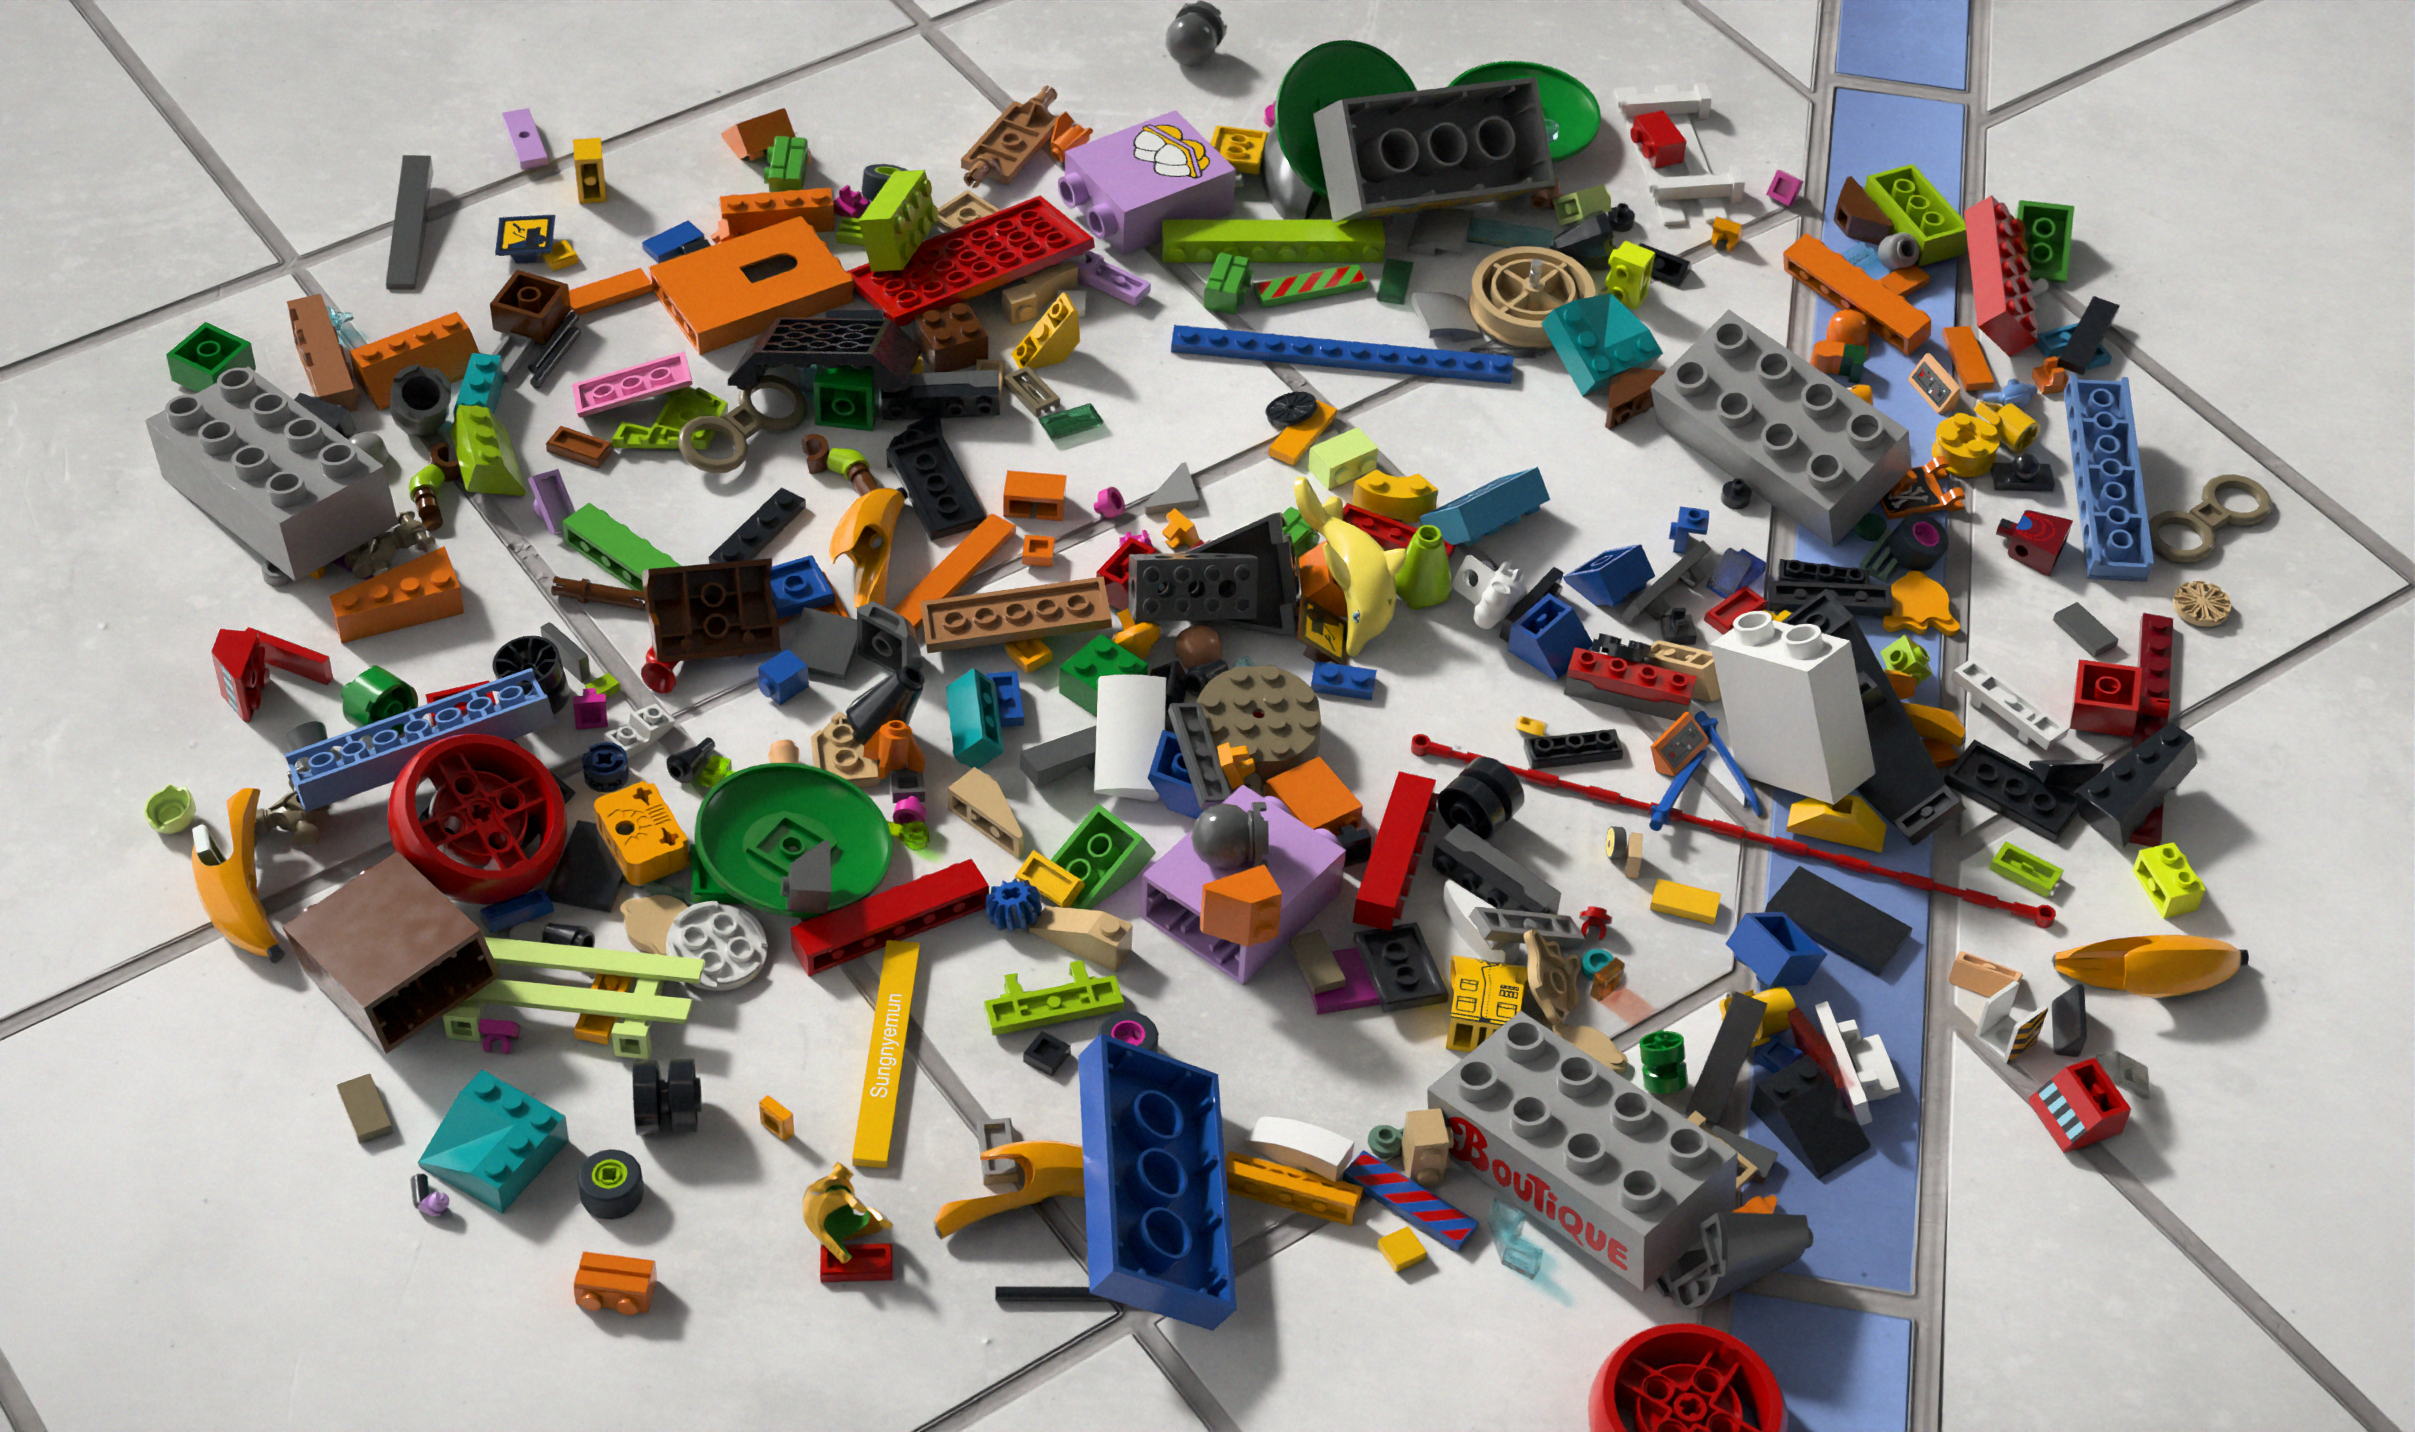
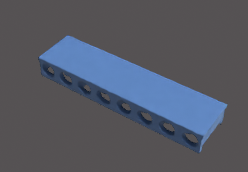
M2071 374L2064 389V398L2087 579L2147 582L2154 565L2129 379L2128 377H2122L2121 381L2077 379V375Z
M532 668L284 755L292 774V782L306 813L394 782L411 758L436 741L450 736L471 733L493 735L506 740H512L557 724V721L552 713L547 695H544ZM527 680L532 684L533 687L528 694L524 695L522 687L515 686L519 681ZM488 692H499L497 695L499 703L493 706L491 698L484 697ZM459 702L468 703L466 705L468 714L462 717L461 711L458 708H453ZM435 713L437 725L431 728L429 721L422 719L424 715ZM396 724H404L405 737L399 739L397 731L390 729ZM365 735H373L372 742L374 748L368 750L366 743L359 741L360 738ZM331 747H342L340 750L341 760L336 761L334 754L328 752ZM302 757H309L308 764L310 770L304 773L297 772L295 769L297 760Z

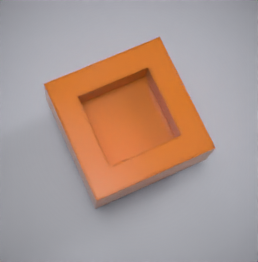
M1025 535L1022 565L1052 567L1055 537Z

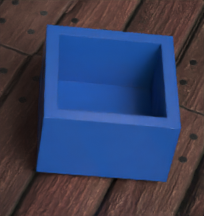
M1784 912L1746 913L1725 943L1734 952L1735 959L1747 965L1756 974V979L1767 987L1807 985L1827 956V953Z

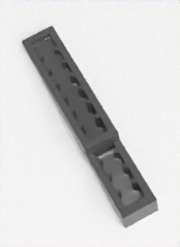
M403 155L386 277V289L415 290L428 221L427 205L433 178L431 155Z
M1165 711V730L1173 733L1175 731L1169 713ZM1097 725L1020 751V769L1037 789L1084 766L1090 771L1095 770Z

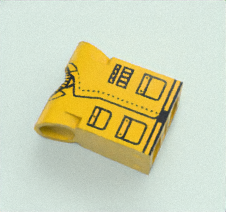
M1457 955L1451 956L1450 982L1454 997L1446 1049L1471 1053L1521 1011V1005L1530 987L1527 966L1491 962Z

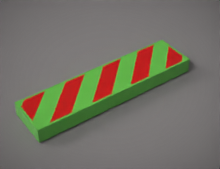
M1353 264L1254 283L1253 291L1261 307L1267 308L1367 289L1368 280L1360 265Z

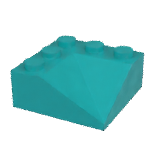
M1611 293L1577 299L1553 309L1541 323L1582 396L1610 385L1612 377L1632 367L1650 368L1663 354L1650 329Z
M481 1070L458 1094L420 1157L418 1166L503 1214L569 1142L566 1116L490 1073Z

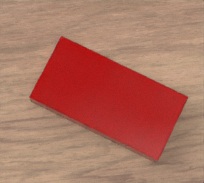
M1745 585L1706 612L1704 621L1725 635L1734 628L1733 622L1737 617L1748 612L1766 610L1768 601Z
M892 1243L844 1244L852 1256V1259L846 1263H841L825 1245H820V1282L893 1280Z

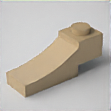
M1072 260L1037 271L1033 275L1023 276L1021 285L1002 290V313L1010 324L1015 325L1037 318V311L1046 303L1058 297V290L1077 289L1078 266Z

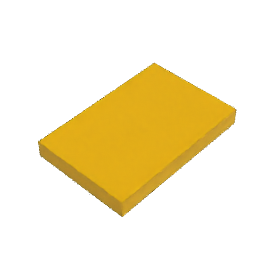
M1217 125L1210 144L1237 172L1259 174L1265 140L1269 133L1266 131Z

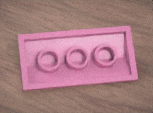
M685 351L574 383L572 387L577 414L581 418L693 385V379Z

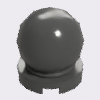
M1199 0L1197 3H1186L1176 15V20L1168 27L1165 42L1170 56L1178 64L1193 67L1202 65L1211 58L1215 48L1222 42L1227 31V24L1224 25L1220 17V10L1210 3Z
M414 364L403 368L396 374L391 386L390 413L397 427L406 434L423 437L436 433L446 422L451 402V385L447 377L439 369L434 368L432 370L427 367H419V364Z
M1252 802L1251 810H1248V812L1237 805L1222 803L1210 806L1200 813L1193 824L1191 835L1194 851L1200 860L1212 868L1223 870L1239 867L1246 860L1252 861L1253 868L1264 864L1268 868V861L1262 859L1263 854H1269L1268 821H1264V817H1261V811L1267 810L1266 803Z

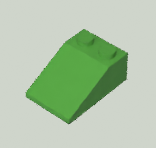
M2019 200L2015 219L2019 218L2026 229L2024 239L2028 246L2026 254L2031 266L2029 271L2030 279L2038 280L2044 278L2046 281L2067 282L2074 206Z
M1098 803L1050 861L1081 879L1086 884L1070 907L1091 910L1134 879L1155 855L1156 851L1141 835Z

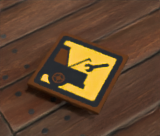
M1302 594L1300 598L1297 640L1307 646L1303 655L1313 662L1327 663L1332 661L1335 664L1347 666L1348 653L1346 651L1348 622Z

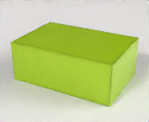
M608 672L585 685V688H596V694H605L606 698L620 691V683Z

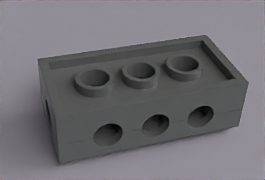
M1249 552L1129 554L1128 609L1133 620L1136 622L1257 619L1258 558ZM1197 580V588L1193 592L1188 593L1189 585ZM1227 580V587L1223 591L1218 592L1220 583ZM1167 581L1168 585L1166 590L1162 593H1158L1159 585L1162 582Z

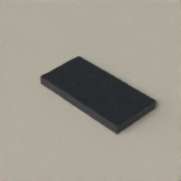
M942 433L886 449V456L901 485L906 490L908 498L930 541L977 528L986 519Z
M1975 739L1944 776L1947 786L2054 843L2079 812L2075 792L2058 783L2043 784L2032 769Z
M1798 866L1767 903L1765 912H1784L1809 937L1877 975H1880L1907 941L1913 929L1801 866Z

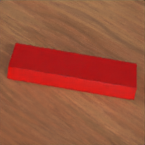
M248 627L245 630L258 632L260 645L265 648V663L324 685H328L333 680L329 656L254 628Z

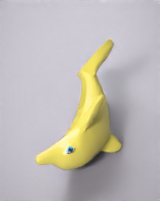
M1297 477L1294 484V492L1299 512L1305 522L1315 531L1322 534L1329 542L1323 545L1326 564L1332 576L1344 591L1347 603L1348 632L1346 651L1349 656L1356 657L1362 651L1367 641L1373 639L1386 629L1393 617L1396 603L1395 575L1403 567L1407 558L1406 549L1384 551L1368 533L1342 521L1344 510L1341 498L1329 497L1322 505L1308 479Z

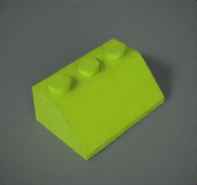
M459 405L450 434L466 491L525 496L526 489L509 432L489 408Z

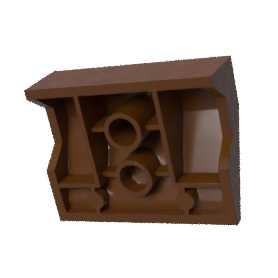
M772 558L642 570L644 600L656 661L663 663L781 651L778 616L772 602L770 583Z

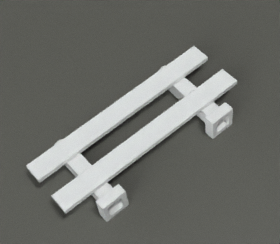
M1706 82L1695 83L1693 91H1678L1676 84L1656 85V93L1638 94L1636 87L1615 88L1614 93L1618 101L1619 114H1623L1629 133L1631 128H1633L1634 116L1664 110L1687 141L1683 164L1688 176L1669 177L1666 167L1654 169L1650 162L1644 158L1642 151L1636 143H1633L1649 184L1650 198H1654L1663 225H1685L1686 220L1678 201L1682 199H1697L1706 223H1714L1716 216L1728 219L1720 197L1728 196L1731 204L1741 203L1745 180L1739 165L1728 166L1727 174L1710 173L1687 114L1695 113L1698 120H1708L1712 97Z

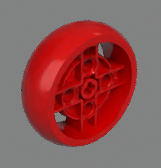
M473 733L450 736L436 741L411 758L394 782L387 814L389 833L395 851H398L448 899L473 905H487L509 901L522 896L540 884L550 874L561 856L568 824L567 811L561 789L549 769L535 755L504 738ZM429 778L437 791L430 802L428 819L419 822L415 807V795L420 784ZM456 788L464 790L467 794H461ZM501 803L509 805L512 810L504 808ZM535 815L539 828V847L535 855L528 860L520 845L526 835L528 818ZM444 828L453 830L455 834L446 832ZM489 843L498 845L500 850L493 848ZM469 866L483 867L484 870H483V869H476V868L469 867Z
M1691 1323L1664 1324L1634 1334L1622 1342L1604 1360L1595 1376L1589 1394L1588 1419L1590 1432H1628L1620 1420L1615 1402L1633 1412L1635 1432H1788V1413L1784 1395L1778 1380L1766 1362L1754 1350L1736 1337L1704 1325ZM1737 1393L1752 1410L1759 1430L1743 1421L1742 1406Z

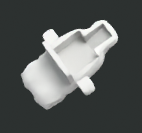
M1468 555L1465 557L1452 582V587L1476 604L1474 620L1481 628L1492 629L1497 622L1505 619L1527 595L1525 587L1526 577L1523 574V570L1521 568L1516 570L1509 569L1511 560L1502 563L1500 568L1494 572L1474 556ZM1469 569L1475 571L1478 575V583L1475 587L1469 586L1465 581V573Z

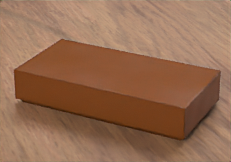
M560 425L547 441L546 450L547 452L599 469L612 453L613 443Z

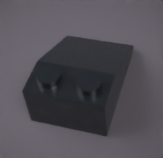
M1809 1055L1802 1057L1756 1084L1750 1109L1817 1179L1870 1149L1871 1144L1832 1078Z

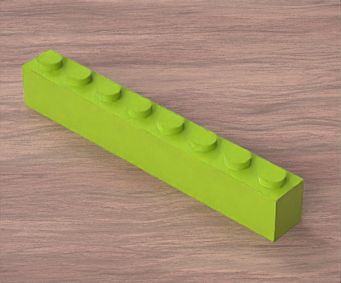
M1162 220V262L1215 263L1220 253L1233 255L1234 258L1236 256L1249 258L1250 263L1383 262L1385 247L1383 221L1351 220L1333 223V220Z

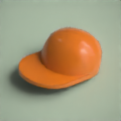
M1854 310L1836 312L1828 324L1826 340L1867 347V356L1870 335L1868 318Z

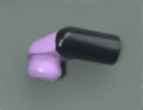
M425 1174L413 1175L410 1179L414 1207L431 1216L444 1214L450 1203L447 1194L443 1193L440 1197L438 1191L433 1194L430 1193L428 1176Z

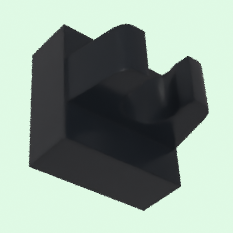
M1673 608L1671 615H1661L1660 627L1665 642L1678 645L1696 644L1697 634L1691 614H1686V608Z
M1352 824L1339 827L1341 835L1336 837L1342 844L1343 849L1346 850L1344 867L1369 861L1372 837L1367 828L1357 831Z

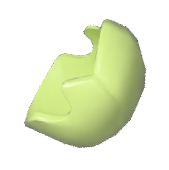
M168 784L162 791L154 793L146 801L144 815L150 827L165 834H173L183 831L194 820L196 805L192 794L186 786L177 788Z

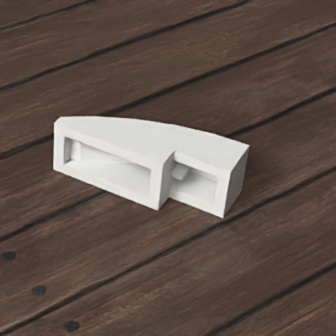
M1448 879L1444 886L1442 905L1458 934L1483 960L1512 964L1518 958L1520 943L1508 942L1501 950H1491L1480 935L1477 926L1469 918L1470 913L1475 907H1494Z
M1261 1117L1244 1139V1145L1287 1167L1302 1171L1309 1169L1336 1182L1352 1159L1354 1141L1304 1122L1278 1117Z

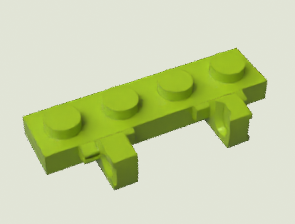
M1080 960L1070 962L1069 975L1073 977L1072 983L1023 992L1022 986L1018 984V973L1004 975L1006 994H1001L1000 998L984 1001V1011L991 1034L994 1036L1123 1010L1124 1000L1116 976L1112 975L1097 979L1095 976L1088 977L1084 962Z

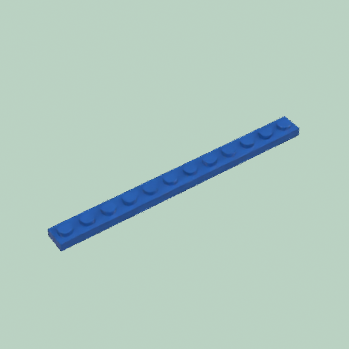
M1174 325L1171 342V352L1506 384H1511L1513 356Z

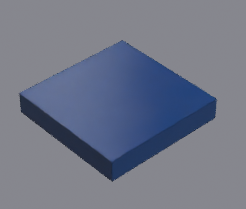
M813 555L772 566L770 575L772 602L778 619L801 613L804 607L815 609L835 603V594Z

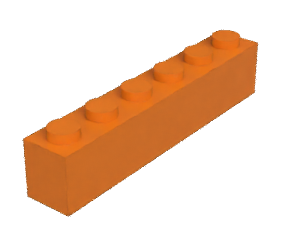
M1805 233L1783 252L1784 270L1839 309L1854 310L1864 314L1868 318L1871 331L1907 356L1931 336V318L1925 311L1916 309L1903 296L1896 295L1884 283L1868 276L1862 268L1855 267L1846 261L1843 255L1830 250L1821 240L1814 239Z

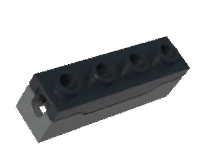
M998 370L911 373L903 389L897 392H884L881 388L883 420L921 419L936 416L946 418L1000 415Z
M1458 824L1435 844L1432 866L1440 874L1449 877L1462 888L1494 908L1558 914L1561 898L1560 891L1461 824Z

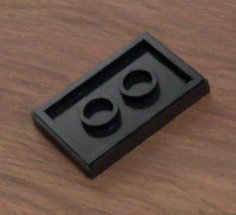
M577 821L546 894L552 902L610 913L624 882L623 872L598 832L596 823Z
M1417 922L1393 926L1391 931L1379 928L1354 932L1353 942L1358 949L1384 1013L1448 1002L1449 993Z

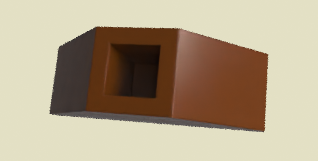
M1852 176L1847 177L1837 201L1833 221L1847 237L1880 245L1883 239L1892 235L1894 224L1878 207L1877 203L1864 191L1863 187Z
M1632 367L1612 377L1607 398L1605 427L1610 430L1652 408L1654 403L1651 386L1666 371Z

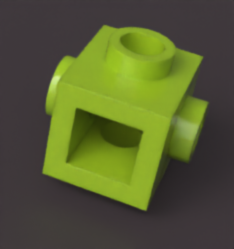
M1903 635L1880 651L1887 667L1885 670L1899 671L1916 678V686L1933 674L1928 664L1930 657L1927 651L1906 635Z

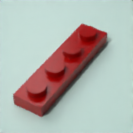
M1346 503L1343 508L1342 521L1368 533L1382 548L1388 550L1407 549L1413 535L1418 530L1415 527ZM1444 540L1449 561L1455 552L1456 544L1450 545Z

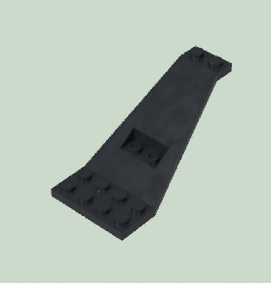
M1825 589L1782 620V623L1793 626L1801 624L1816 625L1823 634L1851 642L1876 773L1855 788V790L1893 824L1913 846L1966 808L1961 800L1946 785L1854 616Z

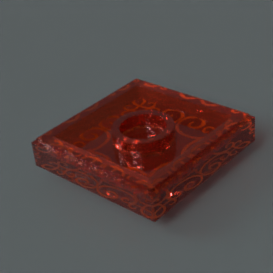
M1798 1007L1793 1008L1787 1012V1017L1796 1046L1804 1052V1056L1809 1055L1832 1078L1839 1090L1844 1084L1836 1055L1833 1053L1830 1044L1822 1034L1819 1035Z

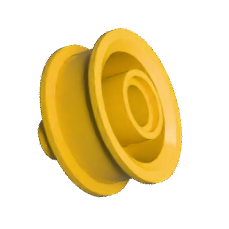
M1957 413L1943 420L1937 426L1935 433L1936 441L1932 446L1931 454L1932 458L1938 456L1946 457L1949 463V467L1944 468L1946 472L1961 477H1977L1991 470L1992 463H1995L1996 460L1995 452L2000 444V437L1995 426L1965 413Z

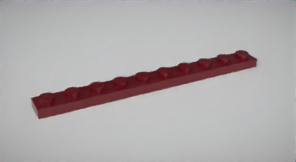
M2148 613L2142 614L2137 666L2142 668L2140 685L2142 696L2169 699L2173 618ZM2139 714L2133 735L2132 750L2168 725V719ZM2164 802L2158 809L2154 808L2147 815L2146 823L2140 830L2135 829L2129 836L2130 841L2128 843L2149 847L2160 845L2162 840Z

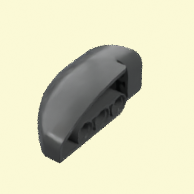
M1274 124L1265 140L1261 164V178L1264 190L1272 206L1282 219L1308 220L1321 200L1322 195L1307 186L1292 170L1281 150Z

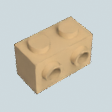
M1441 1108L1406 1112L1401 1157L1406 1177L1423 1187L1443 1183L1445 1169L1450 1168L1448 1149L1453 1148V1133L1451 1127L1445 1126Z

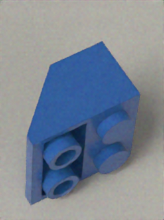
M1548 593L1511 625L1507 651L1557 681L1568 671L1574 648L1591 651L1593 642L1575 610Z

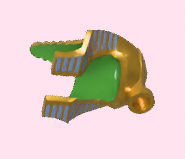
M837 1162L833 1166L834 1171L829 1176L817 1180L806 1189L802 1200L803 1219L808 1229L841 1263H846L852 1259V1256L842 1243L843 1241L879 1233L883 1227L890 1230L893 1223L884 1214L874 1208H867L855 1197L854 1186L850 1183V1179L854 1174L844 1165ZM854 1209L865 1214L861 1216L854 1214Z

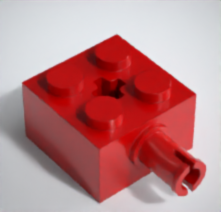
M2079 659L2074 684L2070 729L2133 737L2139 714L2168 719L2170 699L2142 696L2140 692L2141 667Z

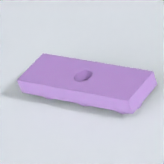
M529 108L502 113L503 122L520 168L536 169L539 166L548 165L547 155Z

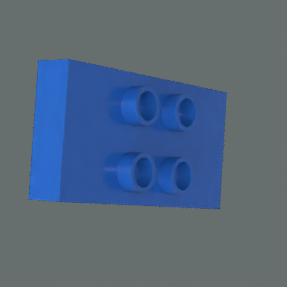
M1100 1033L1078 1055L1089 1292L1213 1331L1237 1310L1218 1074Z

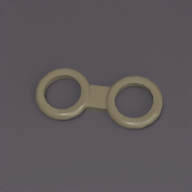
M764 375L759 384L754 386V388L748 390L740 389L738 397L739 406L726 414L724 418L700 416L688 421L679 433L678 445L680 452L691 465L701 471L715 474L727 473L737 469L747 457L748 444L746 439L761 429L787 431L800 424L805 418L807 410L804 394L795 384L785 378ZM762 388L780 390L793 401L795 410L791 415L784 418L765 416L753 406L751 395ZM713 429L720 431L733 441L736 451L731 457L724 460L705 458L693 448L691 437L701 430Z
M2236 474L2220 475L2210 479L2203 487V502L2192 508L2189 513L2165 511L2154 515L2149 520L2152 549L2158 555L2179 563H2196L2206 559L2215 548L2216 538L2213 532L2227 523L2237 526H2251L2264 521L2270 514L2272 506L2267 490L2258 482ZM2234 487L2243 489L2257 500L2259 507L2254 511L2246 513L2231 511L2217 501L2215 493L2222 488ZM2167 524L2184 525L2193 529L2201 537L2203 544L2193 550L2177 549L2166 544L2160 538L2158 530Z

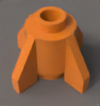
M1066 111L1056 120L1050 144L1052 149L1051 155L1059 163H1065V151L1086 144L1090 140V135L1094 132L1091 127L1084 129L1079 124L1070 126L1075 121Z
M892 720L882 725L864 745L863 757L876 761L880 759L878 778L885 779L891 770L905 768L907 762V769L920 773H923L925 770V757L912 734L911 727L903 721Z

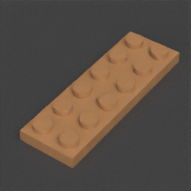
M1104 577L920 602L927 653L1112 628V618Z

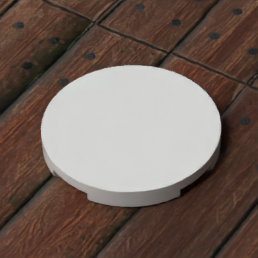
M718 901L701 902L683 910L675 917L666 939L667 956L705 959V967L699 984H689L710 991L732 990L749 983L760 973L767 956L768 939L759 920L744 908L740 910L732 906L718 904Z

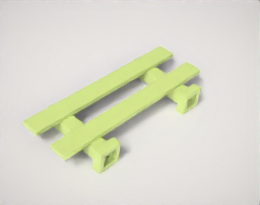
M484 937L498 968L500 963L638 977L639 979L634 993L495 979L443 1015L446 1035L449 1039L481 1042L483 1035L478 1032L485 1003L625 1018L624 1024L614 1023L611 1032L615 1056L649 1060L652 1050L649 1033L651 1022L661 1021L687 1024L693 1005L692 999L660 996L665 980L699 984L705 967V959Z

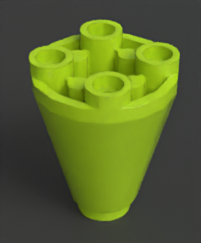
M1423 525L1413 535L1406 549L1407 558L1405 563L1395 575L1396 594L1403 601L1407 602V606L1413 610H1421L1424 607L1448 601L1452 593L1453 578L1441 531L1433 525Z

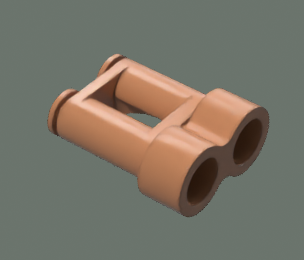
M1555 178V186L1531 195V205L1534 208L1542 209L1549 207L1551 210H1555L1552 199L1563 196L1560 192V182L1557 178Z

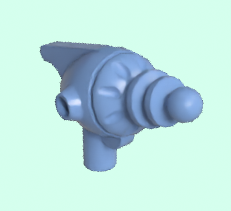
M2009 379L2008 384L2001 392L1984 393L1983 401L2001 404L2002 406L2012 403L2021 410L2035 396L2038 388L2035 385L2018 382L2017 379Z

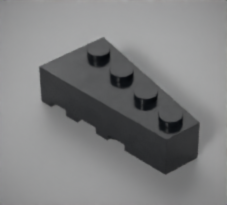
M2170 722L2075 790L2080 817L2124 848L2130 841L2129 836L2135 829L2140 830L2146 823L2147 815L2154 808L2158 809L2163 804L2164 796L2170 789L2175 790L2196 766L2197 757L2194 737Z

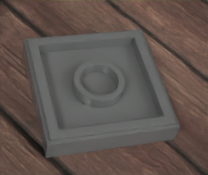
M804 607L789 650L808 665L809 672L845 680L858 646L857 619Z

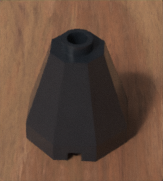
M1600 210L1590 213L1554 237L1553 245L1549 246V249L1573 258L1584 268L1610 269L1611 265L1608 264L1612 251L1616 249V245L1613 246L1612 239L1614 236L1606 212Z

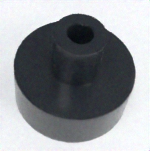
M1619 203L1617 207L1611 208L1612 211L1608 212L1607 217L1612 230L1617 232L1631 230L1634 226L1635 214L1628 208V205Z
M1740 478L1729 481L1723 485L1721 501L1728 508L1743 509L1750 503L1751 488Z

